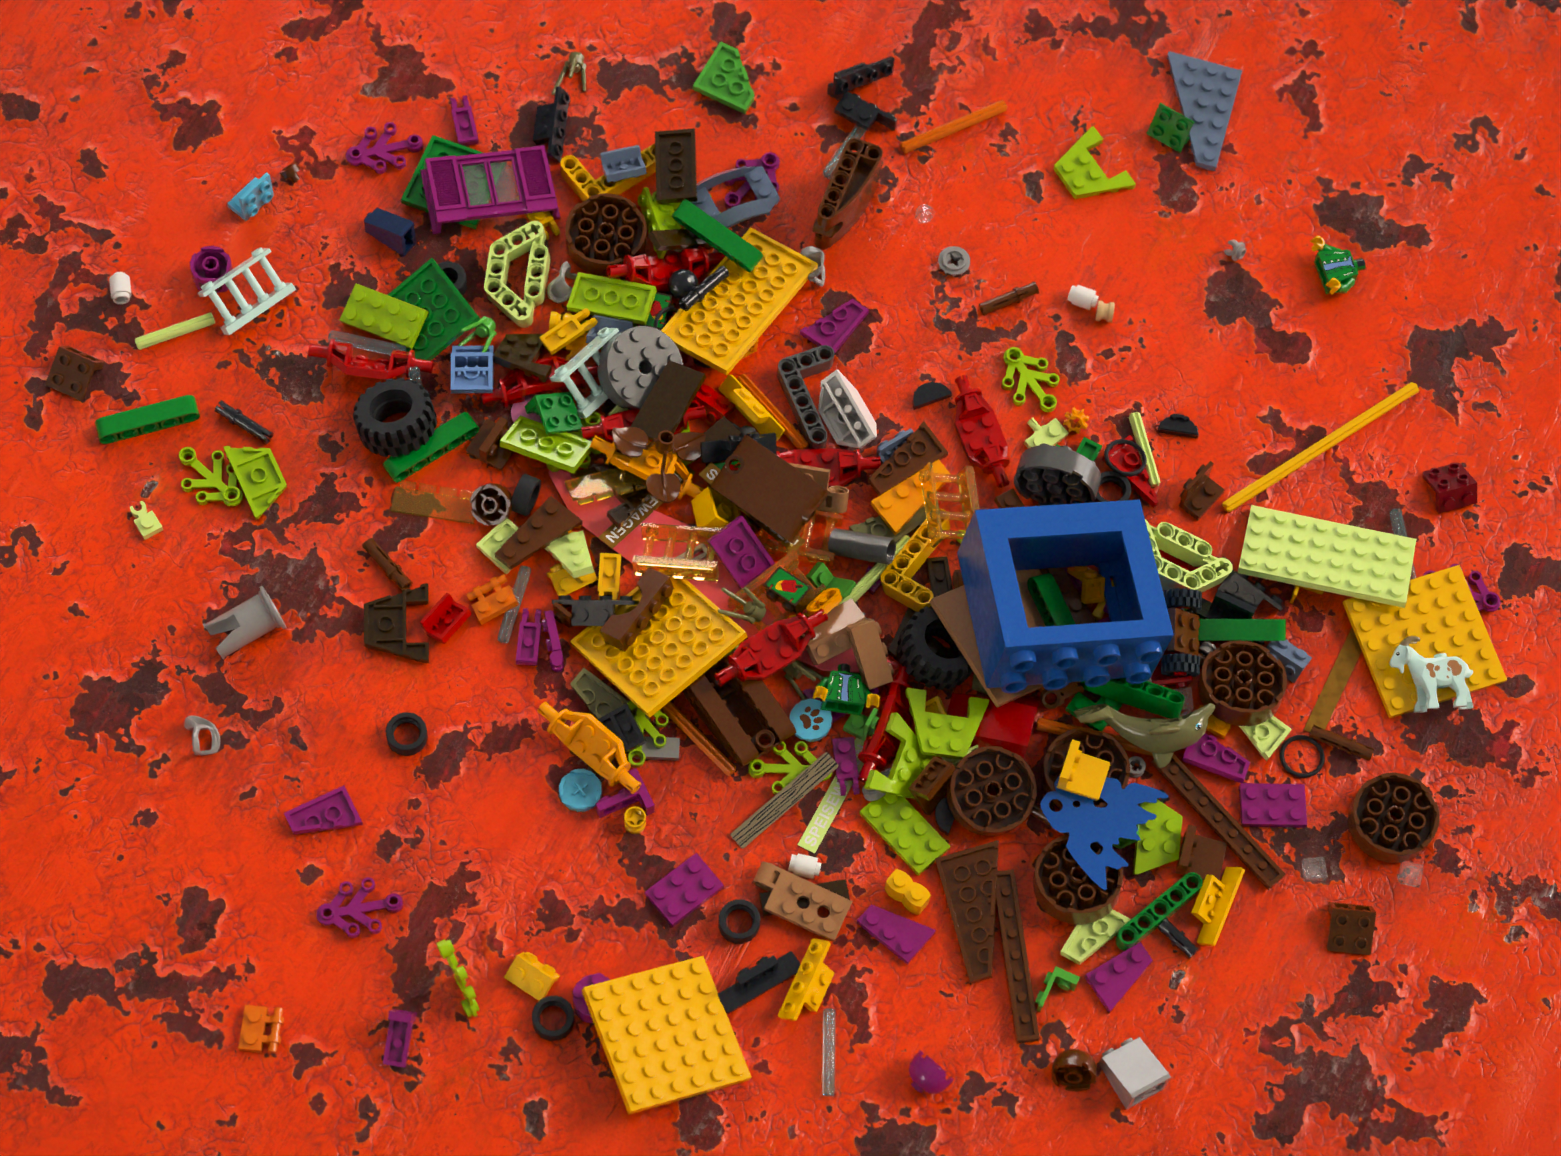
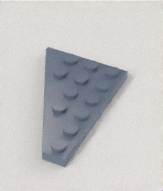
M1169 51L1167 60L1170 64L1171 76L1174 79L1175 91L1180 101L1181 113L1183 116L1194 121L1189 138L1191 150L1194 153L1195 165L1215 171L1242 70Z

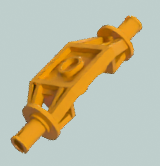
M596 435L594 436L590 448L606 454L605 464L608 465L610 462L619 469L626 470L646 481L651 474H661L663 454L658 453L655 445L648 450L643 449L640 457L632 458L616 452L618 449L614 442L610 443ZM670 451L666 458L665 474H674L676 471L684 480L677 499L681 500L685 494L695 498L704 488L691 483L693 474L688 472L678 455Z
M546 701L539 706L537 712L550 722L547 732L550 734L554 733L580 759L600 776L608 780V784L611 787L620 782L632 794L639 790L642 783L638 782L628 773L631 763L627 761L622 740L593 715L572 712L568 709H563L558 713ZM567 720L575 722L571 727L565 724ZM614 757L619 764L617 769L611 763Z

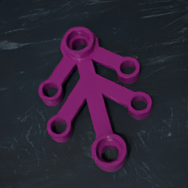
M388 122L384 125V133L374 147L366 149L371 140L377 137L376 129L370 126L365 129V136L359 145L347 150L346 159L354 166L364 164L374 169L376 173L383 174L386 171V163L383 160L393 164L396 169H403L406 166V160L403 156H394L389 152L407 148L413 153L419 152L423 148V140L420 136L413 134L407 140L386 144L397 131L396 125L393 122ZM377 156L383 160L374 161L369 157Z
M765 153L761 159L737 160L736 168H739L738 165L744 164V167L763 166L778 193L779 184L776 182L775 170L779 168L780 160L775 153ZM745 176L724 182L725 185L731 186L737 181H746L736 193L730 192L726 194L724 201L726 208L730 209L740 205L741 199L751 189Z
M1432 570L1426 571V572L1423 574V576H1424V575L1431 574V573H1434L1435 571H1432ZM1472 571L1468 576V581L1470 584L1476 585L1479 593L1472 591L1469 584L1468 586L1474 601L1477 602L1478 610L1496 611L1501 604L1499 596L1495 592L1488 591L1480 572ZM1472 576H1476L1478 580H1474ZM1486 601H1491L1493 605H1489Z
M367 877L362 880V887L348 906L339 907L345 897L353 893L352 884L345 881L340 884V891L332 902L321 905L316 915L321 924H335L347 932L350 938H356L360 934L359 926L356 923L349 924L341 918L342 916L349 915L369 928L372 934H378L382 930L381 922L378 919H371L363 913L381 909L397 913L403 907V900L400 895L392 893L383 900L361 903L367 894L375 889L374 880ZM366 882L372 883L370 888H366L364 885ZM344 886L350 887L348 892H344L342 889ZM391 899L398 900L394 905L389 903ZM325 911L332 912L328 917L323 915ZM376 923L379 925V928L374 930L371 926ZM350 928H356V933H350Z

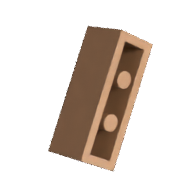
M868 618L846 626L862 682L865 683L869 690L892 682L894 671L891 663L887 662L885 656L888 654L885 643L881 642L879 636L882 634L879 623Z

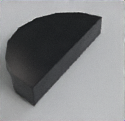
M924 383L914 392L913 408L915 410L951 397L952 393L948 387L941 383Z
M1172 414L1170 417L1165 418L1160 422L1157 430L1158 433L1198 438L1199 436L1197 426L1194 425L1188 416L1182 414Z
M947 796L940 800L934 815L940 831L946 835L949 834L955 820L948 806Z

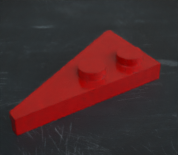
M1131 435L1124 439L1133 442V438ZM1117 444L1109 451L1110 462L1120 471L1134 472L1142 465L1139 452H1136L1134 447L1129 444ZM1145 468L1140 474L1125 476L1133 490L1153 508L1157 506V495L1155 490L1150 487L1148 482L1149 476Z

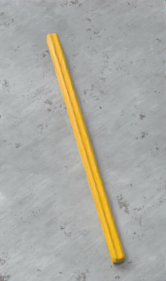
M1411 382L1225 500L1222 503L1223 509L1231 512L1418 393V385Z

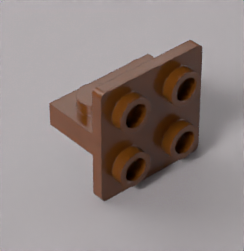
M500 417L497 423L486 419L467 447L466 453L501 471L514 453V451L500 447L501 438L509 430L508 420Z

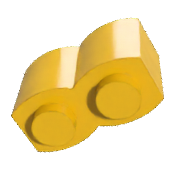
M895 869L886 880L884 888L886 893L892 899L902 902L909 912L920 915L929 904L931 896L929 891L921 884L913 882L911 877L904 871Z

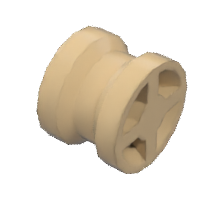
M1098 300L1095 320L1100 321L1104 319L1112 323L1115 303L1110 302L1107 304Z

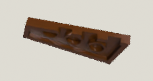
M923 422L907 438L906 442L901 447H898L893 455L869 477L868 482L878 496L938 459L942 460L947 457L948 452L927 424Z
M550 496L495 553V558L509 569H513L532 557L533 553L541 548H546L555 539L565 536L574 527L577 528L582 525L583 521Z

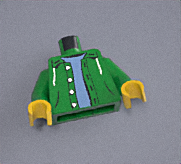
M1314 237L1310 240L1314 244L1311 249L1312 251H1319L1315 257L1314 264L1326 294H1334L1335 292L1346 294L1354 286L1358 277V271L1365 270L1366 264L1364 259L1353 260L1349 250L1329 246L1324 243L1322 237Z
M848 664L838 665V671L833 670L830 672L829 677H824L815 687L813 699L816 697L822 699L820 710L861 715L865 703L866 708H870V705L879 708L880 696L871 694L865 683L862 682L859 674L850 673V665Z

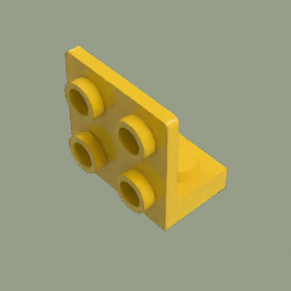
M1072 739L1057 788L1098 801L1110 762L1082 753V751L1078 750L1080 742Z

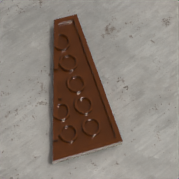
M998 840L935 858L971 984L992 978Z

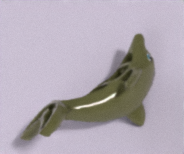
M1209 703L1189 714L1172 719L1136 718L1124 715L1107 704L1075 710L1074 713L1081 723H1094L1104 720L1131 744L1152 752L1157 767L1164 768L1170 762L1175 751L1195 744L1205 734L1208 718L1213 713L1215 705Z

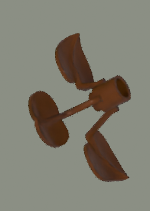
M624 427L612 429V438L616 448L627 457H640L643 449L648 450L653 445H655L658 453L663 454L661 474H651L647 478L646 489L652 497L663 503L673 502L679 495L681 484L675 474H665L667 454L672 450V453H677L681 460L691 462L699 459L701 456L700 442L705 441L706 434L682 432L674 435L668 430H663L659 433L657 439L653 438L652 442L648 444V436L640 428Z

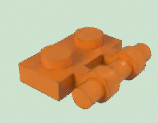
M504 574L498 578L496 576L491 578L490 582L481 587L478 585L473 588L474 591L467 594L470 602L476 598L479 600L472 607L482 625L519 605L512 588L509 585L504 588L501 587L502 584L508 582ZM495 589V593L485 597L484 594Z
M245 1005L238 1047L239 1051L262 1053L263 1044L269 1045V1053H277L278 1045L281 1043V1037L279 1036L280 1028L284 1023V1017H282L283 1008L275 1007L274 1014L267 1016L268 1007ZM266 1025H272L271 1034L265 1035Z

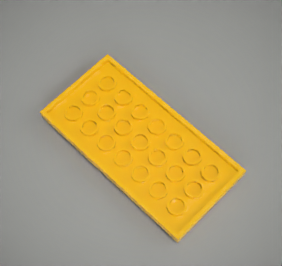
M751 227L743 235L742 239L763 254V258L753 271L748 272L725 256L710 275L720 266H724L728 270L729 276L707 293L701 302L694 304L688 311L680 308L661 330L673 340L679 350L726 376L807 282L809 274L818 268V263Z

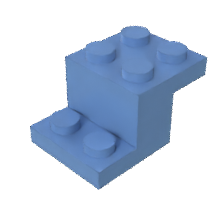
M489 345L487 352H482L484 346H452L451 394L493 393V345Z

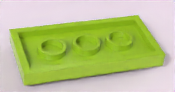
M578 272L566 307L568 311L577 313L588 308L590 311L589 315L605 316L646 325L657 289L656 286Z
M356 283L339 321L413 349L429 312L423 308Z
M521 415L500 440V447L573 474L593 450V448H590L592 441L567 432L546 434L542 423Z
M886 793L880 799L871 801L860 810L859 814L917 876L936 861L935 858L944 855L951 847L904 797Z

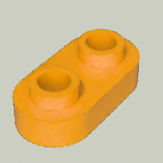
M829 588L821 592L807 605L808 615L811 616L819 611V609L825 611L824 615L838 606L842 601L840 590L838 588Z

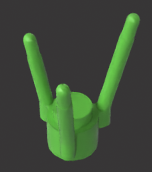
M483 316L478 322L461 329V332H465L476 327L475 331L459 343L458 346H464L476 335L481 338L488 337L482 349V352H487L493 337L497 333L494 331L496 329L495 322L491 318Z

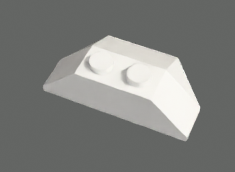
M835 370L823 379L820 385L818 412L838 445L861 449L877 437L875 420L857 389L839 370Z

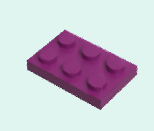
M741 515L707 540L743 592H745L743 590L744 587L749 589L777 567Z
M1240 783L1239 797L1242 827L1306 828L1305 784Z
M695 853L645 891V895L667 922L674 927L721 891L724 885L701 857Z

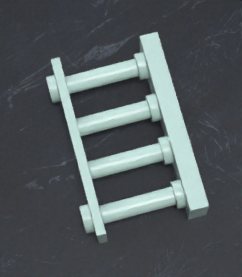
M257 248L251 253L252 257L215 282L209 281L201 286L202 290L197 293L199 297H206L208 295L224 318V325L220 327L224 335H231L296 290L292 283L281 282L265 256L272 252L270 248ZM257 261H259L274 285V291L269 295L263 291L248 268ZM241 272L258 297V302L252 306L251 304L248 305L232 280ZM223 284H226L241 308V314L236 317L234 315L231 316L215 291Z
M605 327L597 333L598 336L568 363L558 367L554 371L555 374L550 378L552 382H564L577 402L576 408L580 418L590 416L608 399L601 385L598 386L584 365V362L592 356L599 367L600 353L598 350L619 332L617 328ZM576 369L579 370L591 389V394L587 398L582 396L570 378V375Z

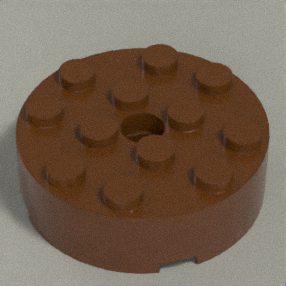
M609 193L589 196V199L576 204L567 217L565 226L567 251L574 263L588 273L607 276L606 268L608 265L623 264L624 256L630 255L635 257L643 255L647 242L645 217L637 209L636 205L625 197Z
M1239 640L1223 643L1219 648L1210 652L1204 660L1198 680L1200 699L1204 706L1209 703L1214 704L1215 709L1212 715L1225 723L1237 726L1261 724L1275 715L1285 694L1287 675L1282 662L1270 654L1269 649L1254 642Z
M1075 728L1058 736L1047 750L1041 768V782L1045 794L1056 791L1054 783L1062 772L1072 739L1080 742L1078 750L1082 751V753L1110 762L1106 777L1119 780L1122 789L1127 787L1130 775L1128 756L1121 744L1106 732L1102 733L1091 730V728ZM1099 798L1098 801H1093L1095 807L1104 808L1108 805L1102 798ZM1051 800L1058 809H1062L1063 804L1060 800ZM1077 800L1074 801L1073 806L1076 808L1079 807L1080 802Z
M986 746L968 753L957 763L956 769L948 779L946 796L952 815L964 828L982 836H998L1012 831L1029 816L1036 800L1037 787L1031 768L1022 757L1003 749V747ZM988 786L995 788L996 796L990 795L987 792Z
M1384 773L1365 782L1354 797L1348 812L1349 830L1356 844L1369 856L1387 863H1402L1418 857L1428 847L1439 826V809L1437 802L1434 801L1429 793L1430 790L1417 779L1401 773ZM1390 815L1395 816L1397 820H1393Z
M1069 834L1058 837L1043 848L1036 861L1033 879L1035 896L1041 907L1059 921L1077 925L1096 922L1108 915L1117 904L1123 882L1122 867L1121 869L1105 867L1107 889L1103 890L1085 873L1068 851L1066 844ZM1098 842L1090 844V848L1095 854H1101L1103 850L1102 845Z

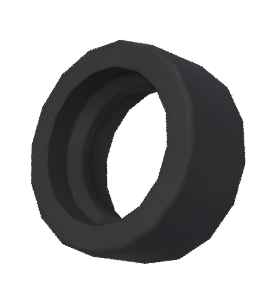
M1114 471L1101 473L1100 485L1108 482L1117 484L1123 491L1122 498L1117 501L1129 500L1131 484L1125 476L1119 475ZM1098 489L1095 502H1109L1100 496Z
M527 474L521 477L511 499L512 511L524 516L530 514L540 492V479Z
M410 712L399 713L392 717L386 727L388 745L392 751L399 755L409 756L420 752L426 745L428 738L426 724L423 719ZM410 723L417 726L420 734L416 742L403 745L395 740L394 731L401 724Z
M735 899L728 902L722 907L719 914L718 927L721 935L727 941L735 944L751 941L757 935L760 928L758 909L751 902L744 899ZM734 910L748 912L752 918L751 928L745 933L732 932L726 924L728 914Z
M547 996L541 999L534 1006L532 1012L533 1028L541 1038L549 1041H559L565 1038L574 1026V1010L571 1004L559 996ZM549 1006H558L566 1014L565 1025L557 1031L545 1029L540 1022L541 1012Z

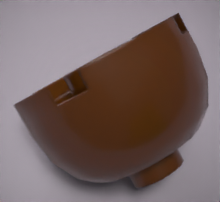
M495 483L478 487L470 498L473 509L471 510L472 515L478 522L488 526L504 522L513 510L511 493L506 487Z
M1065 1050L1059 1053L1053 1062L1052 1081L1057 1086H1059V1083L1067 1086L1065 1090L1068 1091L1087 1090L1090 1088V1084H1095L1096 1063L1091 1055L1083 1050Z

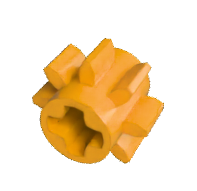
M1073 407L1072 413L1066 411L1064 416L1068 419L1064 420L1063 425L1068 426V432L1073 430L1079 434L1081 427L1087 429L1088 425L1085 422L1088 421L1089 416H1085L1083 413L1084 409L1080 411Z

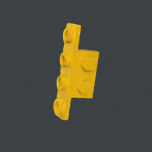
M732 374L728 375L719 387L720 392L736 405L740 413L760 434L776 433L777 442L785 432V429Z
M1226 867L1221 881L1214 875H1206L1191 912L1204 923L1197 939L1199 945H1216L1245 872L1242 867Z
M815 938L811 940L778 1013L779 1018L796 1021L803 1005L810 1011H818L834 975V972L823 963L831 945L829 941Z

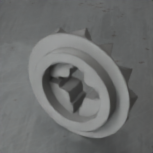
M947 247L939 255V267L945 274H952L953 277L958 274L962 275L965 271H968L970 256L960 247ZM951 258L954 261L958 260L957 266L954 263L950 264Z

